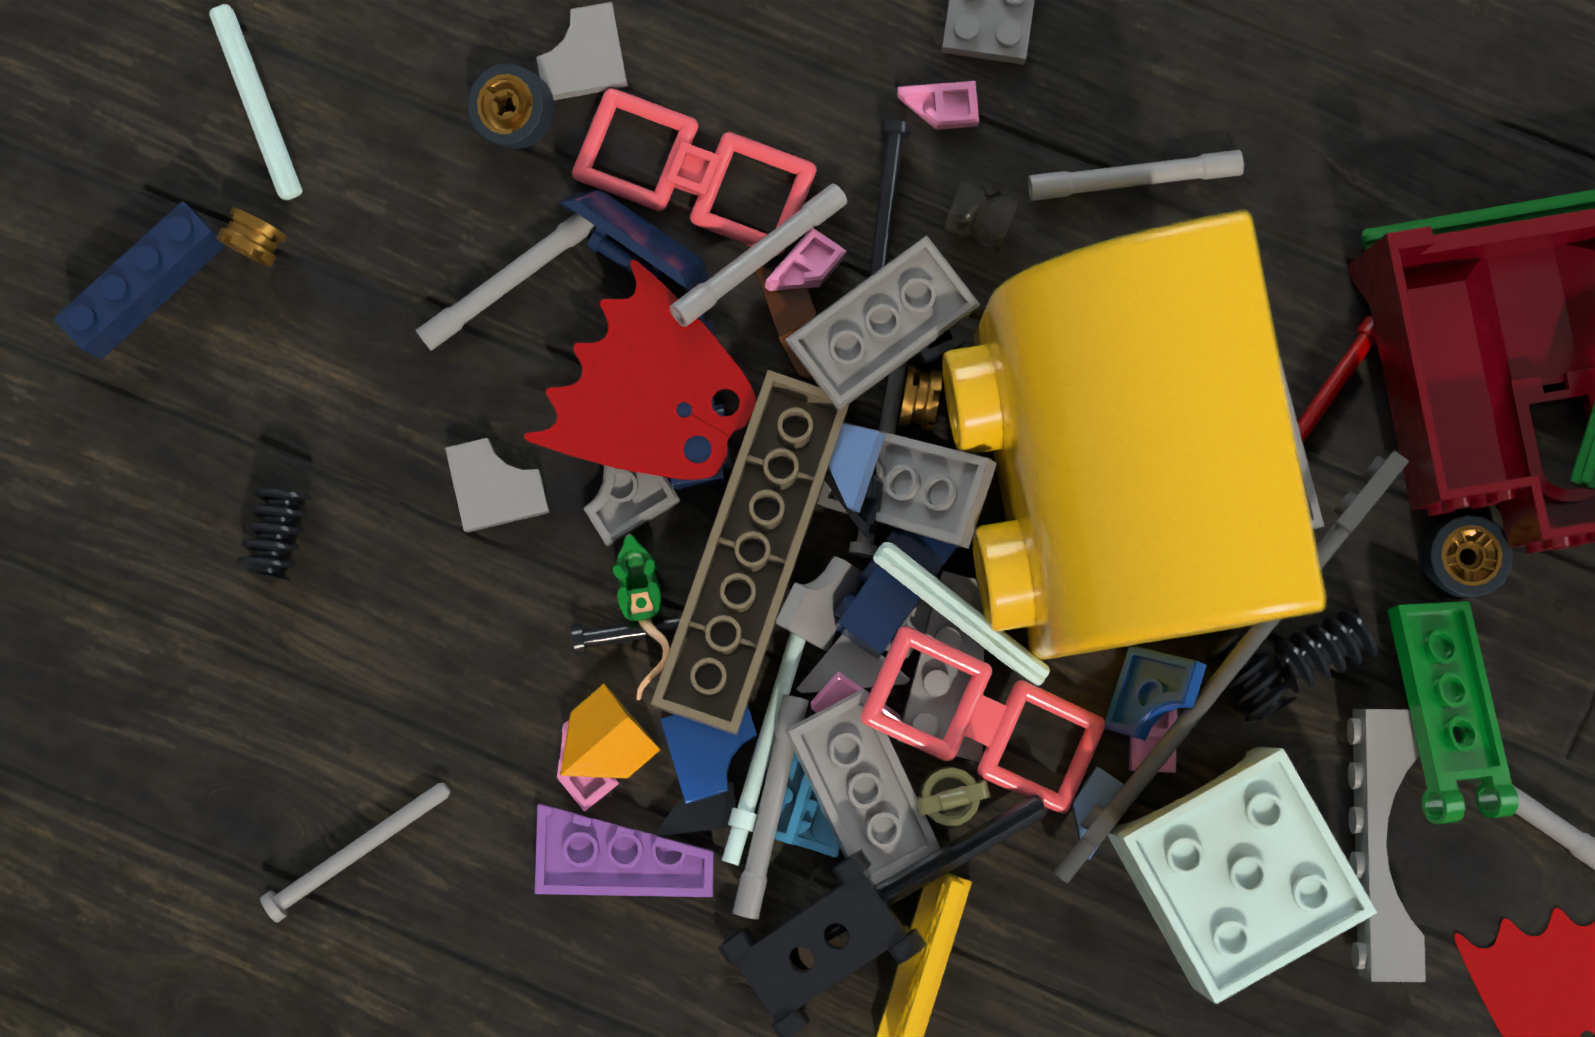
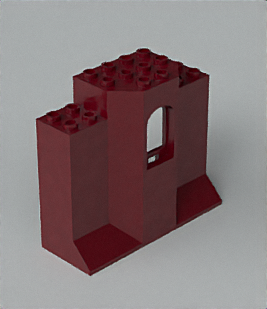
M1595 209L1435 235L1432 233L1431 226L1386 233L1350 263L1347 268L1350 277L1371 309L1399 453L1409 461L1403 468L1411 511L1427 508L1428 516L1454 512L1456 511L1455 509L1470 506L1472 509L1499 504L1508 548L1525 546L1526 554L1595 543V489H1564L1556 487L1547 481L1542 470L1529 405L1582 397L1587 424L1595 402ZM1565 384L1566 390L1548 393L1543 391V387Z

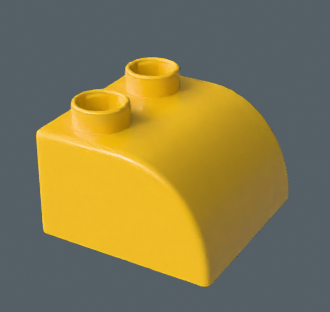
M1241 211L1127 235L1079 249L1033 266L1008 279L991 295L974 334L975 346L948 350L943 354L944 391L956 448L958 451L969 454L993 451L995 462L997 463L996 469L1006 522L977 526L973 534V555L977 584L984 616L988 627L992 631L998 632L1024 627L1028 650L1038 659L1046 660L1235 629L1323 609L1325 604L1324 590L1253 223L1248 212Z

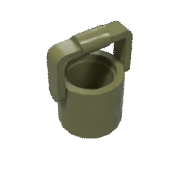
M951 766L939 767L929 772L922 780L919 797L914 798L920 816L927 814L937 823L946 826H958L972 818L977 812L980 800L989 798L990 793L986 780L975 782L974 778L966 771Z

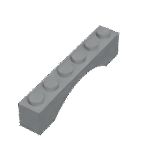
M1353 709V718H1349L1347 723V738L1349 744L1353 745L1354 762H1351L1348 766V783L1350 788L1354 789L1355 807H1351L1349 810V828L1351 833L1355 834L1356 851L1350 855V866L1377 913L1357 924V942H1353L1351 949L1352 963L1354 968L1358 969V976L1371 982H1426L1425 936L1410 919L1397 895L1389 870L1386 846L1388 818L1395 794L1406 772L1420 755L1410 710Z

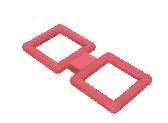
M609 88L602 96L572 170V176L578 182L656 211H663L667 207L674 187L698 196L690 215L692 224L752 247L768 234L710 213L733 153L737 152L797 175L777 227L801 210L815 177L816 166L810 161L732 132H726L722 135L715 154L692 145L698 130L696 119L620 90ZM616 108L679 131L654 192L592 169ZM786 248L782 250L780 253H778L776 256L782 255L785 252Z
M909 626L899 628L861 712L860 719L862 723L944 761H951L955 758L964 736L987 746L977 768L978 775L981 778L1025 798L1038 795L1045 807L1061 814L1067 813L1072 806L1103 734L1105 720L1095 713L1024 680L1014 683L1005 705L983 695L992 674V668L988 663ZM910 647L972 675L943 740L881 713ZM1026 701L1085 728L1058 793L998 766Z

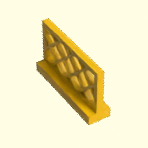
M946 873L922 887L909 930L917 928L927 942V945L912 958L897 966L875 1037H924L970 891L971 880Z

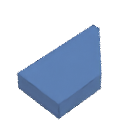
M843 423L828 466L846 506L852 511L860 513L885 435L879 431Z
M1098 766L1094 767L1072 803L1079 838L1087 831L1080 824L1095 805L1098 804L1105 809L1124 785ZM1097 848L1094 850V852L1090 855L1088 859H1091Z

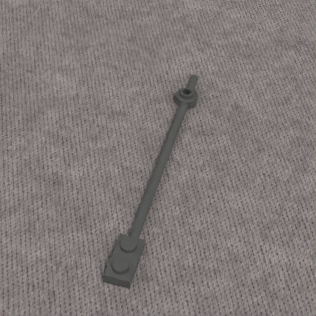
M1395 450L1386 460L1378 455L1361 476L1368 481L1358 495L1350 490L1333 510L1340 517L1315 547L1320 571L1409 462ZM1281 619L1252 625L1198 692L1194 707L1185 708L1105 809L1098 804L1095 805L1080 824L1087 831L1054 871L1060 879L1067 884Z

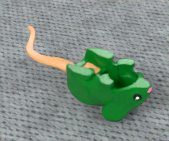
M628 534L618 554L616 566L613 567V573L617 577L619 585L617 592L619 607L625 618L631 621H638L642 629L655 639L663 650L662 659L659 664L639 685L637 700H640L644 688L663 671L670 646L666 637L652 624V619L657 617L663 609L661 589L656 576L660 569L653 557L636 538Z

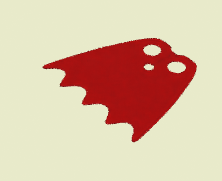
M631 260L630 265L637 285L634 295L628 299H602L600 301V306L608 322L606 337L595 343L574 344L573 350L582 366L581 378L570 386L546 389V395L557 413L556 423L549 429L526 433L524 438L531 443L617 469L674 479L698 480L710 478L719 471L728 456L727 442L729 436L734 431L745 427L751 418L756 405L754 391L741 369L707 327L698 318L687 327L681 326L672 316L669 308L678 298L638 261ZM722 389L732 390L739 397V408L731 416L723 417L713 410V396ZM683 402L688 403L692 408L691 414L685 418L680 417L676 411L677 406ZM693 436L705 437L711 444L712 452L710 457L702 463L690 462L684 454L685 442Z
M1555 908L1545 932L1539 936H1529L1517 928L1509 919L1504 918L1501 921L1496 941L1489 948H1478L1461 934L1455 933V943L1467 970L1503 1037H1580L1584 1031H1591L1595 1036V921L1588 926H1579L1572 922L1560 908Z

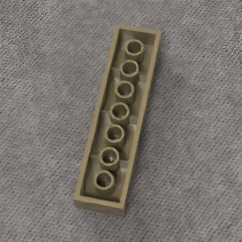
M769 370L767 371L653 696L651 705L654 708L736 736L738 735L850 403L838 411L820 387Z

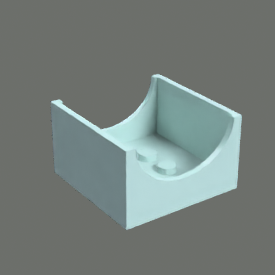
M1255 747L1246 752V757L1211 782L1144 817L1114 826L1108 834L1111 843L1192 988L1215 1004L1377 913L1283 748Z

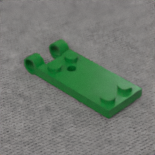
M1470 602L1397 605L1387 609L1427 785V790L1422 797L1424 815L1433 824L1460 821L1465 812V802L1461 792L1458 790L1457 781L1480 779L1481 784L1476 791V804L1481 814L1487 818L1512 816L1518 809L1519 798L1515 787L1512 785ZM1453 728L1459 734V742H1457L1454 738Z

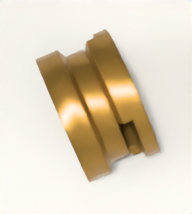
M232 207L229 214L233 217L234 221H230L227 228H221L216 239L240 254L271 267L276 259L273 253L277 243H284L287 236L265 221L243 210Z
M908 366L898 425L905 426V424L915 423L920 424L924 430L933 431L943 371L932 369L930 373H920L919 369H915V366Z

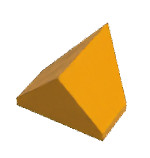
M603 684L570 713L560 776L628 779L661 749L611 690Z

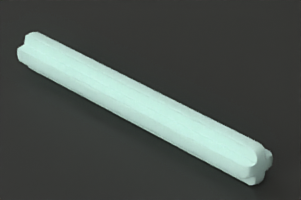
M228 4L214 7L209 13L276 192L282 200L296 198L301 195L302 188L234 10Z
M884 542L873 556L875 563L1028 683L1039 686L1044 682L1050 673L1049 666L1035 657L1006 632L992 631L988 627L983 614L897 546L890 542Z

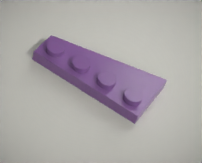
M537 805L535 894L713 897V850L548 805Z

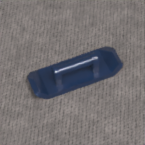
M595 190L558 201L565 210L575 211L596 226L587 243V247L596 253H602L632 275L634 274L630 262L635 260L661 282L668 275L687 293L698 284L708 280L705 264L700 257L605 192ZM609 236H611L612 238L626 246L628 249L642 257L644 260L652 264L654 268H652L647 263L633 255L631 252H629L628 250L614 242L612 239L609 238Z

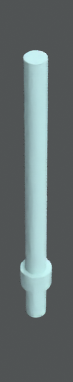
M791 632L737 808H732L728 825L732 827L722 861L738 866L748 832L754 831L757 814H754L771 759L775 741V727L783 694L790 695L805 645L804 639Z

